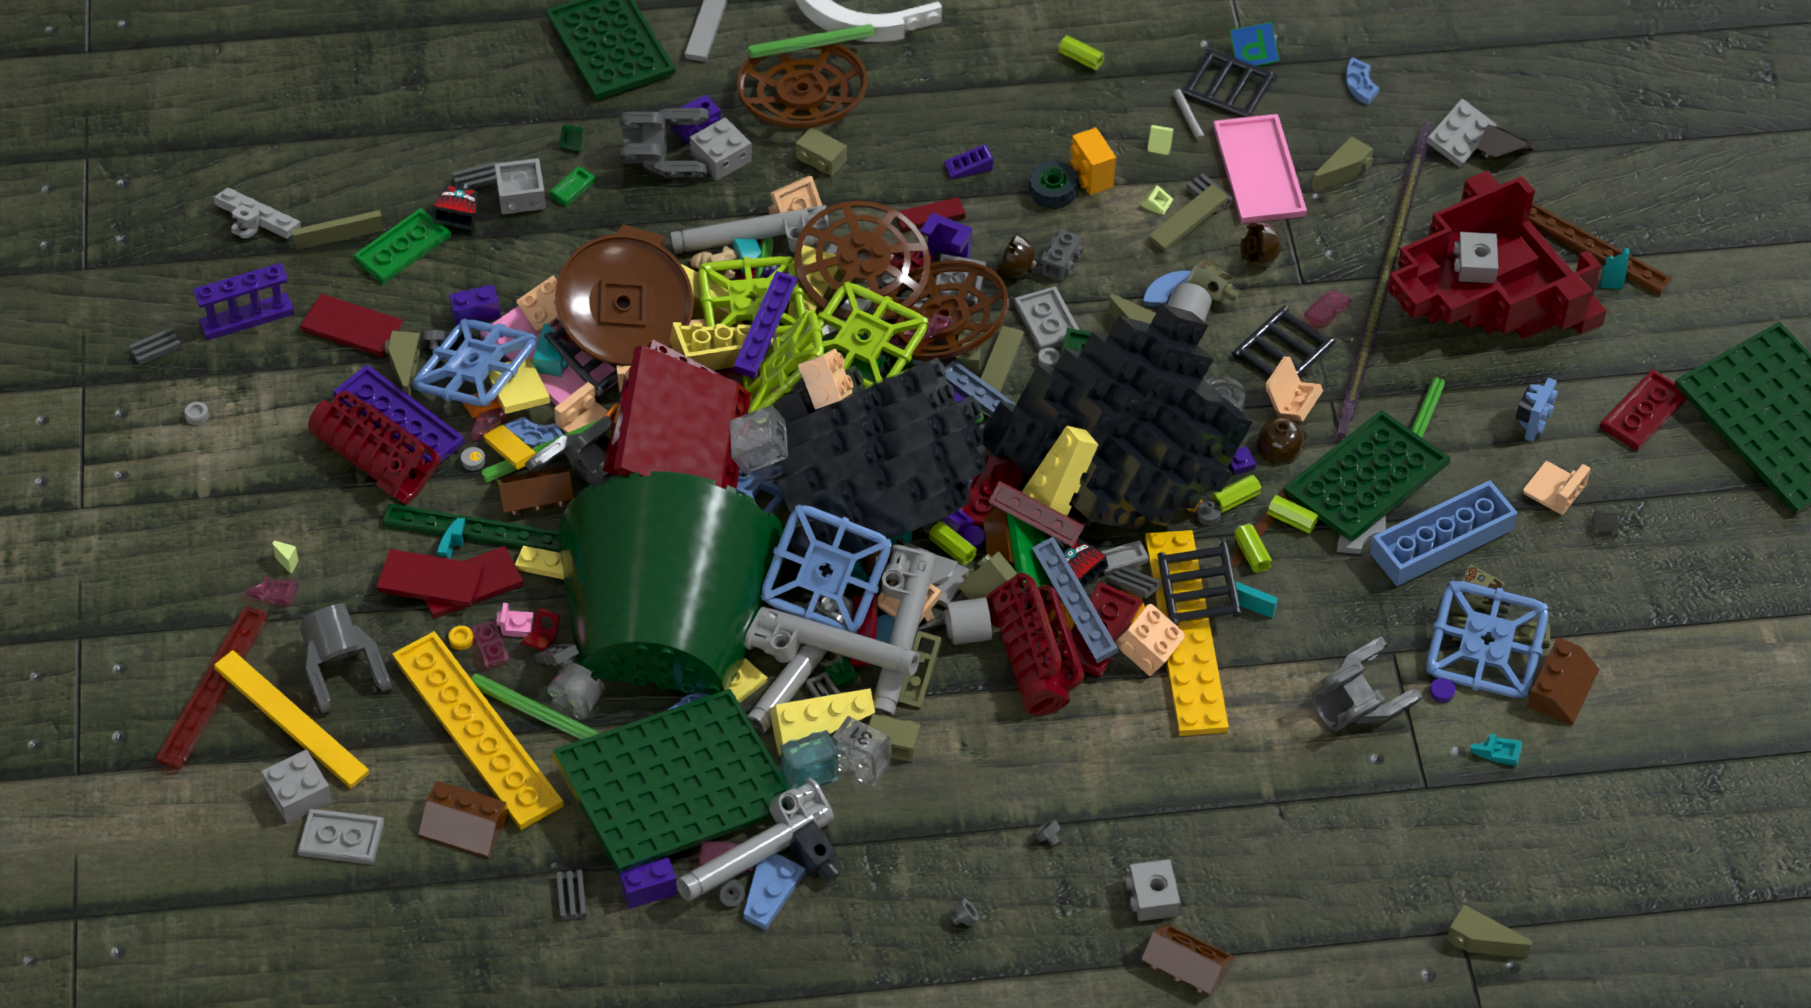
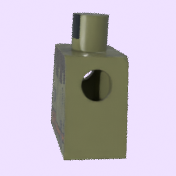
M1207 261L1194 265L1186 283L1196 284L1204 288L1210 294V297L1216 301L1227 297L1236 302L1241 294V290L1232 285L1234 281L1233 276Z
M1471 564L1462 580L1496 590L1497 587L1503 589L1504 585L1501 580ZM1461 591L1474 612L1486 615L1491 614L1494 599ZM1454 597L1451 612L1466 615ZM1500 601L1498 610L1508 614L1512 603Z

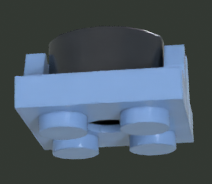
M1548 378L1544 386H1528L1521 398L1515 418L1520 420L1519 423L1527 429L1525 439L1534 442L1537 434L1542 435L1546 426L1544 420L1546 418L1550 419L1555 406L1551 404H1554L1558 395V391L1555 390L1556 380Z

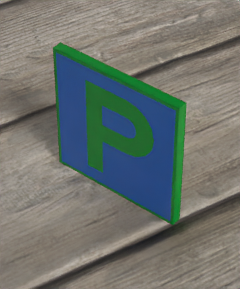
M1272 22L1230 30L1236 59L1257 67L1280 62Z

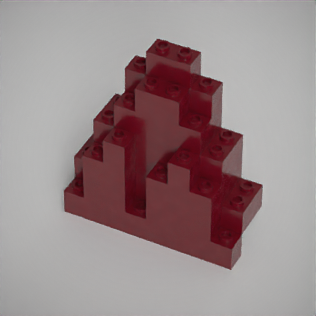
M1488 170L1465 180L1461 202L1433 214L1428 237L1400 248L1397 260L1400 269L1390 273L1387 285L1389 294L1396 298L1403 311L1407 312L1412 319L1424 315L1432 324L1444 319L1448 325L1459 320L1467 329L1479 325L1487 334L1498 329L1504 335L1515 331L1522 339L1554 325H1558L1561 330L1572 326L1582 335L1602 326L1607 312L1594 296L1601 268L1599 262L1588 250L1580 253L1577 269L1574 273L1529 221L1535 189L1523 176L1500 185ZM1460 232L1497 234L1498 273L1495 283L1459 281L1458 272L1454 271L1455 259L1458 258V255H1454V242L1459 240Z

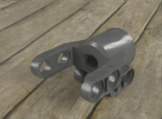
M665 108L658 112L622 113L621 122H619L620 129L623 131V147L619 149L621 164H643L645 168L666 178L707 176L708 165L698 161H666L667 125H700L709 120V111L703 108Z
M607 415L582 433L563 435L531 457L525 463V466L530 472L537 471L564 452L569 458L573 470L582 480L588 482L593 487L605 484L613 475L602 470L608 448L604 434L612 429L611 426L614 422Z
M345 603L322 608L301 619L303 625H300L299 628L307 649L305 674L321 714L331 712V698L319 667L362 653V651L376 686L380 688L382 693L392 690V685L377 644L357 625H353Z
M1382 636L1348 654L1338 669L1321 681L1323 686L1313 691L1312 701L1315 712L1322 723L1330 730L1337 732L1353 722L1356 724L1384 723L1423 699L1418 689H1410L1382 705L1386 699L1381 691L1376 690L1374 692L1363 677L1362 673L1366 670L1363 664L1377 657L1378 653L1388 645Z

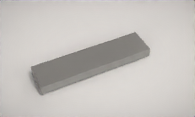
M704 0L685 52V59L707 61L727 0Z

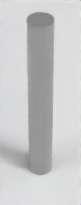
M1175 90L1173 96L1196 140H1203L1205 136L1181 90Z

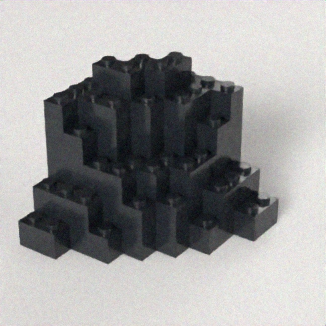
M1161 304L1151 323L1118 316L1108 336L1092 332L1081 352L1065 348L1054 368L1038 364L1017 404L999 401L983 431V446L994 456L1011 459L1026 474L1034 475L1066 426L1086 430L1096 441L1098 447L1087 472L1082 473L1080 478L1081 486L1078 493L1073 494L1070 503L1091 522L1140 531L1146 519L1154 524L1168 526L1178 506L1195 509L1205 489L1221 493L1232 474L1227 467L1237 453L1253 421L1203 379L1214 360L1198 346L1209 325L1191 311Z
M938 357L868 386H864L863 375L860 370H857L856 365L847 368L845 373L850 376L853 382L852 393L840 401L818 409L814 408L802 377L793 386L790 394L780 398L775 403L784 422L781 425L783 429L778 426V433L785 449L776 455L786 476L778 480L777 483L790 513L799 504L801 506H811L842 519L843 517L849 518V521L876 531L887 539H892L944 519L970 502V494L962 481L986 471L985 459L977 450L979 446L984 444L983 432L975 423V421L982 418L981 406L974 399L973 395L956 402L954 388L948 383L945 376V367L942 362H939ZM806 515L816 540L832 546L839 528ZM799 518L791 541L797 555L805 558L810 541ZM845 530L838 548L855 554L878 543ZM826 563L825 566L820 565L819 570L830 567V564Z

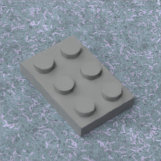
M1461 99L1425 142L1461 168L1477 149L1487 125L1496 126L1497 124L1464 99Z

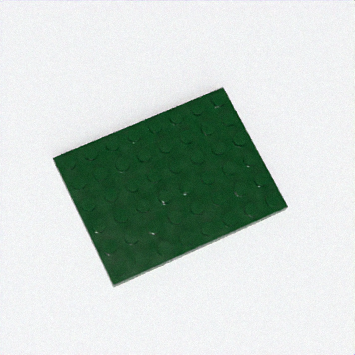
M1779 321L1677 378L1674 385L1795 514H1798L1811 506V353Z
M731 689L552 750V757L618 874L773 818L769 810L771 800L790 790L789 785ZM782 800V807L787 810V804Z

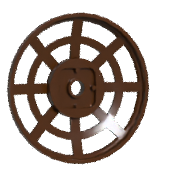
M837 43L807 48L821 50L817 60H790L787 52L779 53L782 63L770 68L764 75L753 68L771 55L750 58L749 56L738 73V95L742 104L750 113L767 123L786 128L823 126L847 116L862 102L867 89L865 67L852 51ZM832 53L845 59L854 69L842 74L836 67L826 63L829 54ZM796 66H812L813 69H812V70H804V69H803V70H795L794 67H796ZM784 69L786 70L787 74L783 75L778 81L771 79L776 73ZM822 69L826 70L836 78L827 81L820 72ZM858 75L861 83L860 94L858 97H847V81ZM747 76L759 81L757 86L758 98L745 97L744 84ZM765 85L775 88L777 96L765 97ZM841 85L840 97L828 95L830 88ZM780 102L787 108L782 113L769 104ZM824 102L834 103L833 106L823 112H820L817 108ZM842 104H850L844 110L826 118L824 117L834 112ZM752 105H762L766 110L778 117L774 118L766 115ZM796 110H808L811 115L795 116L792 114Z
M849 201L832 205L810 219L798 237L794 253V267L801 288L804 289L807 297L823 311L829 301L824 299L812 287L806 276L816 271H819L823 279L836 291L843 286L844 282L852 283V281L868 283L870 291L886 296L903 283L913 291L907 299L900 303V305L909 309L921 297L927 285L930 273V255L922 234L907 217L883 204L870 201ZM852 207L872 208L887 214L883 219L870 215H854ZM842 209L845 215L844 218L833 222L825 231L812 227L821 217L833 211ZM895 217L912 230L920 243H907L901 232L891 225ZM857 221H868L876 223L878 226L873 232L861 231ZM848 223L851 233L847 234L844 238L831 234L835 229ZM888 229L896 236L900 244L888 245L881 236ZM810 235L819 238L816 247V262L803 266L802 248L805 237ZM826 241L838 246L836 256L823 259V247ZM910 252H923L924 269L919 284L907 276L911 265ZM865 253L869 256V259L861 260L857 255ZM904 253L902 271L890 264L891 254ZM837 265L844 275L841 283H838L826 268ZM885 273L896 278L890 285L879 289L877 280L883 277ZM854 293L856 299H866ZM873 302L874 310L876 312V310L879 307V304ZM837 306L832 316L846 321L852 311ZM888 309L881 317V320L886 321L900 314Z
M948 260L931 263L927 281L928 288L924 289L917 302L929 295L932 299L925 302L920 308L914 305L909 308L927 318L929 322L925 337L919 342L912 353V359L930 361L937 357L938 360L956 357L973 350L992 337L1005 320L1009 308L1007 289L1001 277L995 271L976 262ZM924 266L910 271L907 276L915 282L920 280ZM946 272L968 273L963 284L944 283L936 285L933 276ZM977 275L992 282L998 289V292L987 298L979 289L973 287L972 285ZM902 283L900 287L886 296L891 297L892 301L900 304L903 301L895 296L907 286ZM949 290L959 291L956 296H954V295H942V296H940V294H939V292H942V291H949ZM969 293L980 302L969 307L964 299ZM1002 298L1003 308L1001 314L994 324H987L990 317V305ZM983 310V317L980 323L970 322L972 314ZM902 315L897 316L896 324L904 322L905 317ZM917 329L893 334V336L899 335L908 344L910 338L907 334L915 333ZM964 330L973 331L960 341H957L955 338L956 335ZM981 331H986V332H985L984 334H982L979 338L975 339L974 341H972V342H970V343H968V344H966V345H964V346H961V345H963L964 343H967V342H969L970 340H972V339H973L974 337H976ZM946 339L948 345L928 346L933 340ZM921 351H945L939 353H920Z

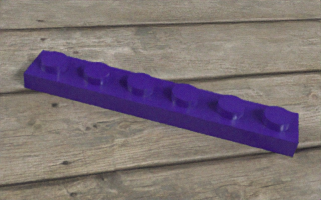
M779 271L775 272L735 361L733 372L755 379L796 287L797 277Z

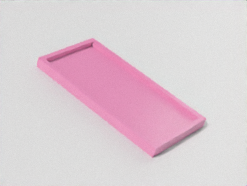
M1278 114L1214 121V131L1241 224L1306 217L1307 209Z
M520 306L492 323L494 325L498 323L504 324L507 328L534 334L537 336L538 341L541 332H536ZM559 320L550 325L554 331L558 328ZM480 331V339L484 340L489 333ZM499 337L495 344L501 345L514 340V338ZM562 340L567 350L575 345L574 343ZM537 346L534 347L533 351L528 356L530 357L532 363ZM522 348L505 354L502 358L506 362L513 361ZM584 351L574 356L582 366L593 359ZM604 362L589 374L599 383L616 369L609 363ZM570 366L564 368L562 377L538 373L550 396V400L556 406L586 384ZM617 380L616 382H614L612 385H610L609 387H607L604 391H607V390L610 389L612 386H614L615 384H617V383H618V380Z

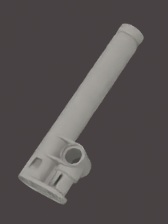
M826 205L687 229L682 232H671L674 253L680 254L685 251L691 252L731 245L734 238L759 240L787 235L789 249L795 253L801 231L811 218L826 209ZM828 215L821 217L812 227L825 231L829 226ZM807 235L803 245L814 246L815 243H818L819 238Z
M891 545L890 552L892 555L882 576L881 589L886 596L899 599L900 603L888 644L912 650L937 558L933 554L901 545ZM893 579L896 580L899 584L897 586L892 587L889 586L886 582L888 580ZM881 668L873 697L874 714L894 716L895 705L898 703L905 674Z
M820 594L813 612L846 624L836 600ZM842 595L843 602L852 620L853 602ZM808 601L806 604H803L801 607L808 609L810 601ZM803 644L795 657L786 665L747 717L756 732L763 734L769 729L772 724L769 708L776 704L788 703L826 655L827 650Z
M765 606L761 607L745 637V647L747 649H753L754 647L762 649L765 653L774 655L775 659L782 663L791 661L802 643L909 676L914 675L920 659L918 652Z
M807 778L804 780V785L797 789L791 788L771 800L769 810L776 825L678 878L677 887L682 897L687 901H692L699 895L710 891L789 847L792 833L811 820H814L820 829L834 821L832 809L817 782L812 778ZM782 800L787 804V810L782 807Z

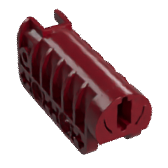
M348 391L339 392L331 404L322 400L310 416L308 430L313 436L376 480V485L405 504L418 496L440 464L441 458L437 451L378 409ZM344 398L347 399L348 402L353 404V407L349 408L344 405L342 400ZM361 409H364L365 412H367L366 417L361 415V413L359 412ZM375 421L379 422L382 427L378 429L374 425ZM397 433L401 438L397 440L392 435ZM408 444L415 448L413 452L407 449ZM423 453L431 456L433 459L431 463L422 457ZM416 473V477L412 479V475Z
M1019 573L994 589L986 597L991 624L1000 630L1025 711L1032 715L1051 714L1064 708L1070 702L1068 692L1082 683L1084 671L1056 589L1049 585L1038 587L1033 577L1026 573ZM1024 580L1026 581V582L1024 583V588H1025V590L1022 589V588H1020V587L1023 586V581H1024ZM1055 610L1054 619L1049 621V613ZM1068 649V657L1062 661L1061 655ZM1071 670L1075 672L1072 680L1069 679L1072 676Z

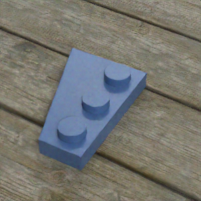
M774 854L758 863L745 907L744 919L766 930L806 874V869L778 854Z

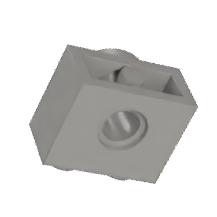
M1460 232L1459 240L1454 242V255H1458V258L1455 259L1454 271L1458 272L1459 281L1495 283L1498 273L1497 234Z
M1162 860L1130 864L1129 875H1125L1127 890L1132 891L1133 897H1130L1132 912H1136L1138 921L1179 916L1180 899L1171 861Z

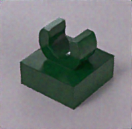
M564 124L561 130L559 147L582 151L585 128Z
M846 658L824 668V672H827L838 690L858 680L857 672Z

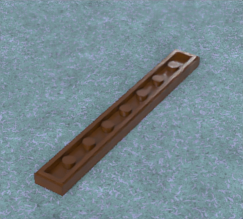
M1532 203L1529 221L1538 231L1579 253L1588 250L1602 266L1606 265L1607 257H1616L1622 254V250ZM1629 255L1625 278L1660 297L1671 284L1672 278Z

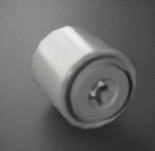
M1182 283L1174 288L1168 306L1191 311L1205 322L1212 299L1210 294L1199 285Z
M986 597L946 604V610L944 611L947 637L951 639L952 645L992 640L991 620Z

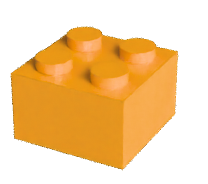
M1093 128L1072 135L1069 165L1077 172L1081 187L1085 188L1089 195L1113 188L1116 156L1098 129Z

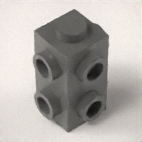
M1061 229L1058 236L1053 237L1049 251H1045L1041 257L1040 264L1043 265L1042 274L1063 282L1066 275L1072 273L1075 260H1079L1083 254L1084 247L1081 246L1082 237Z

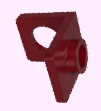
M539 608L536 612L533 631L522 639V644L544 651L556 640L560 615ZM544 616L549 617L553 622L552 628L547 629L543 627L541 618Z

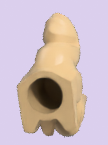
M724 246L722 253L712 255L710 252H700L694 255L690 260V265L692 268L698 269L702 263L739 260V256L735 250ZM733 269L716 271L727 279L735 277V273L731 271Z

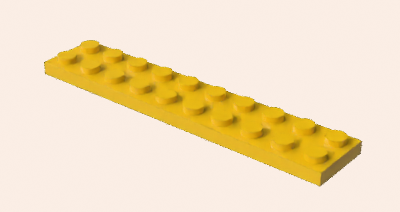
M1193 530L1145 533L1151 577L1160 580L1161 588L1154 592L1156 606L1167 618L1168 614L1157 554L1165 552L1168 555L1196 550ZM1198 560L1168 564L1170 574L1200 569ZM1202 579L1172 583L1173 593L1203 589ZM1205 599L1175 603L1177 613L1207 609ZM1209 618L1180 622L1177 627L1184 632L1185 637L1166 660L1179 736L1228 733L1229 726Z
M435 631L392 653L393 660L495 797L507 803L508 814L520 830L564 806L561 797Z

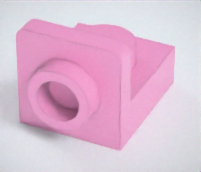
M503 603L502 611L497 613V626H501L502 636L526 637L532 632L533 612L509 611L508 603Z

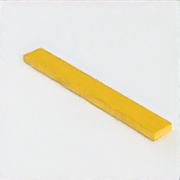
M232 650L214 664L215 670L347 787L352 789L369 775L368 768L236 652Z

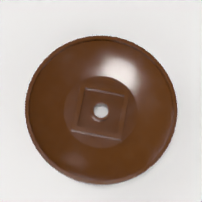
M606 235L582 245L565 262L556 284V312L567 336L586 354L613 365L631 366L634 348L641 345L647 347L652 339L673 349L670 342L673 322L681 323V326H689L693 314L692 286L680 262L661 245L636 235ZM626 299L629 302V307H619L617 300Z

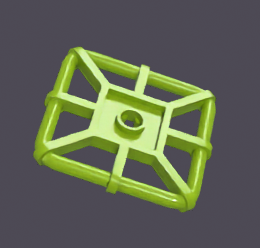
M791 256L753 259L743 257L741 260L702 263L698 268V278L701 291L700 305L703 307L706 327H716L712 309L715 307L730 306L731 314L720 323L725 324V326L731 327L736 321L752 320L753 322L775 272L768 278L752 279L751 268L780 266L776 271L785 274L789 271L791 276L796 277L794 258ZM744 268L745 280L731 281L716 271ZM708 279L725 288L728 296L712 297L710 295ZM798 280L789 300L795 302L797 320L784 313L780 322L786 326H778L774 336L783 335L805 312L803 300L805 293ZM749 297H755V301H751Z
M850 282L843 283V286L836 291L824 311L820 312L817 316L819 327L822 329L825 325H830L840 330L835 339L823 341L824 351L838 349L847 353L844 359V370L849 368L855 358L868 363L875 382L882 380L876 363L882 351L898 358L886 378L900 373L905 364L911 361V355L925 335L929 322L927 318L892 301L891 297H883ZM854 293L879 304L874 315H870L858 308ZM846 295L852 313L846 322H843L831 315ZM889 309L910 320L891 325L881 320V317ZM917 329L904 350L888 343L893 334ZM867 333L869 339L861 340L859 335L863 336ZM811 342L803 351L814 349L813 342ZM864 379L863 384L868 386L873 384V382Z
M813 310L804 312L802 317L780 338L776 337L772 341L773 344L768 348L756 375L760 376L753 383L754 378L743 375V386L751 394L748 409L750 419H760L786 392L790 393L793 390V386L802 378L798 366L800 363L824 355L823 330L819 327L817 314ZM811 342H813L814 349L803 351Z

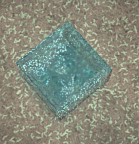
M828 730L814 732L807 737L790 740L781 745V774L790 789H797L804 785V780L807 778L814 779L819 787L838 781L839 753Z

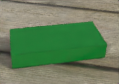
M578 166L549 191L550 197L567 207L596 182L595 176Z

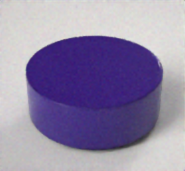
M969 526L962 531L961 537L976 549H980L984 545L985 533L980 527Z
M1438 678L1431 684L1430 695L1439 703L1450 702L1454 698L1455 685L1449 679Z

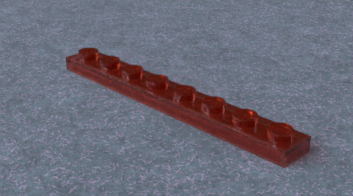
M248 606L244 607L158 754L157 761L159 764L181 771L231 684L215 670L214 664L232 650L245 660L268 620L267 612Z

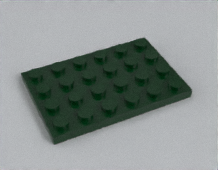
M575 0L546 10L548 20L596 101L676 74L673 63L634 0Z
M1380 410L1283 487V493L1303 508L1318 514V519L1352 543L1450 464V457L1392 416Z

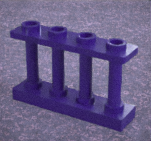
M281 263L193 289L199 307H205L207 316L199 319L206 341L294 315V309L288 294H282L280 284L288 282V277ZM271 287L273 297L260 300L258 291ZM249 294L251 303L238 307L236 297ZM227 300L229 310L216 313L214 304Z

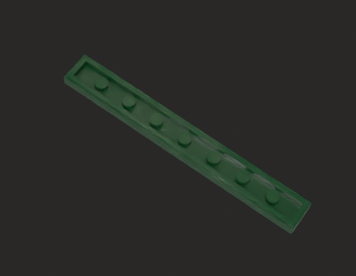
M388 504L382 522L383 527L443 537L457 518H465L462 535L466 541L521 550L523 546L560 553L558 531L395 504Z

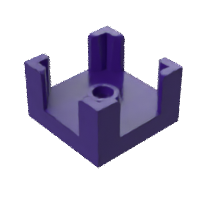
M931 213L921 228L920 233L923 238L925 235L928 236L926 244L932 259L937 252L971 259L973 228ZM920 252L919 259L924 257L923 252Z

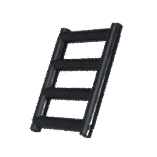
M1206 48L1203 61L1188 85L1182 87V94L1241 118L1254 117L1253 112L1272 81L1276 82L1278 75L1221 52ZM1213 59L1225 63L1206 94L1195 91ZM1232 67L1243 70L1242 76L1226 102L1214 98ZM1252 74L1264 78L1246 109L1234 106Z
M1283 306L1232 352V356L1236 359L1242 358L1270 378L1275 370L1247 351L1252 345H1256L1281 362L1283 357L1287 355L1261 338L1267 332H1270L1307 357L1300 364L1291 359L1298 377H1300L1336 341L1333 337H1325L1291 314L1287 306ZM1281 319H1284L1321 345L1313 351L1277 327L1276 324Z
M562 327L553 333L550 331L546 333L544 337L585 383L589 382L595 387V393L598 397H601L605 393L604 390L618 380L616 369L597 383L589 373L604 362L593 358L582 366L574 357L582 350L576 345L567 350L559 341V339L566 335Z
M1226 542L1220 543L1219 547L1168 555L1165 552L1157 554L1168 619L1176 626L1180 622L1231 614L1233 617L1241 616L1230 552ZM1221 556L1222 566L1174 574H1170L1168 564ZM1223 575L1225 577V586L1173 593L1172 583ZM1224 595L1229 597L1230 605L1177 613L1175 604Z

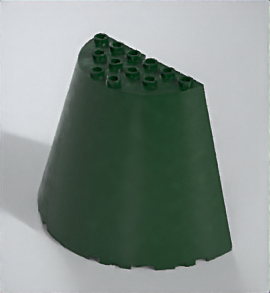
M651 471L650 476H639V472L629 473L628 476L617 475L610 477L609 481L597 487L591 485L578 494V498L572 499L568 503L567 510L563 511L557 533L573 643L579 654L575 655L578 675L587 678L608 679L613 682L634 683L636 685L654 682L661 689H675L687 693L707 694L709 696L729 689L750 649L745 647V637L748 629L761 607L765 606L773 609L766 601H762L760 595H762V586L775 554L773 553L774 547L778 546L784 531L781 528L782 523L772 512L766 513L755 504V499L749 495L740 494L729 485H727L726 489L715 486V480L685 473ZM789 543L786 551L795 554L794 546ZM783 558L772 590L788 582L794 571L795 561Z

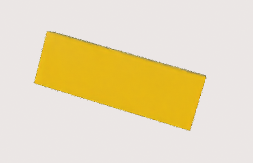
M504 425L483 435L485 442L517 470L524 467L525 463L536 454L535 451Z

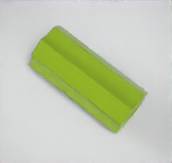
M1068 35L1061 40L1058 51L1094 70H1097L1102 65L1105 54Z
M1249 475L1223 488L1221 493H1213L1211 501L1218 504L1221 513L1261 494L1260 482L1254 475Z
M1278 495L1274 496L1267 514L1309 534L1315 528L1319 516Z
M939 521L931 528L929 539L961 565L966 566L969 562L973 561L977 549L948 525Z
M1251 524L1239 526L1235 530L1234 537L1251 569L1255 573L1267 571L1271 567L1272 559L1254 526Z

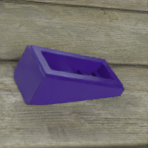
M986 144L944 161V165L952 180L993 170V157Z

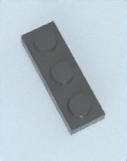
M554 643L544 651L540 650L533 655L537 663L564 666L572 662V657L579 654L575 644Z

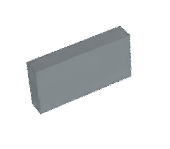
M1140 540L1101 551L1106 555L1109 565L1103 572L1104 576L1113 574L1115 571L1120 572L1122 566L1130 569L1149 563V557Z

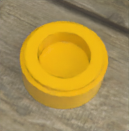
M457 626L449 632V643L452 648L466 650L472 646L474 638L470 628Z

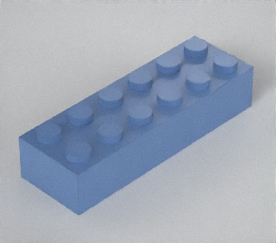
M1489 480L1374 535L1370 554L1393 583L1399 586L1513 531L1518 513Z

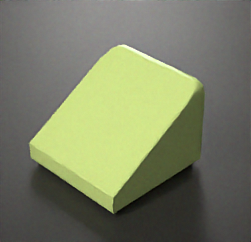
M1152 125L1148 151L1168 155L1172 145L1173 129Z
M1157 185L1147 193L1140 206L1163 215L1172 203L1173 198Z
M273 541L275 558L289 573H292L298 563L296 547Z

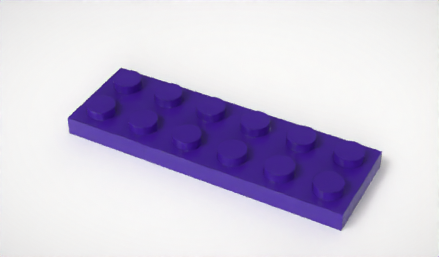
M369 365L364 366L333 391L334 397L341 391H348L378 409L437 451L441 458L440 463L465 444V439L462 435ZM344 398L342 400V403L349 408L353 407V404L348 402L347 399ZM364 409L359 411L361 415L367 416V412ZM375 421L374 425L378 429L381 428L382 425ZM397 433L392 435L397 440L401 438ZM408 444L407 449L413 452L415 448ZM423 453L422 457L431 463L433 460L431 456Z

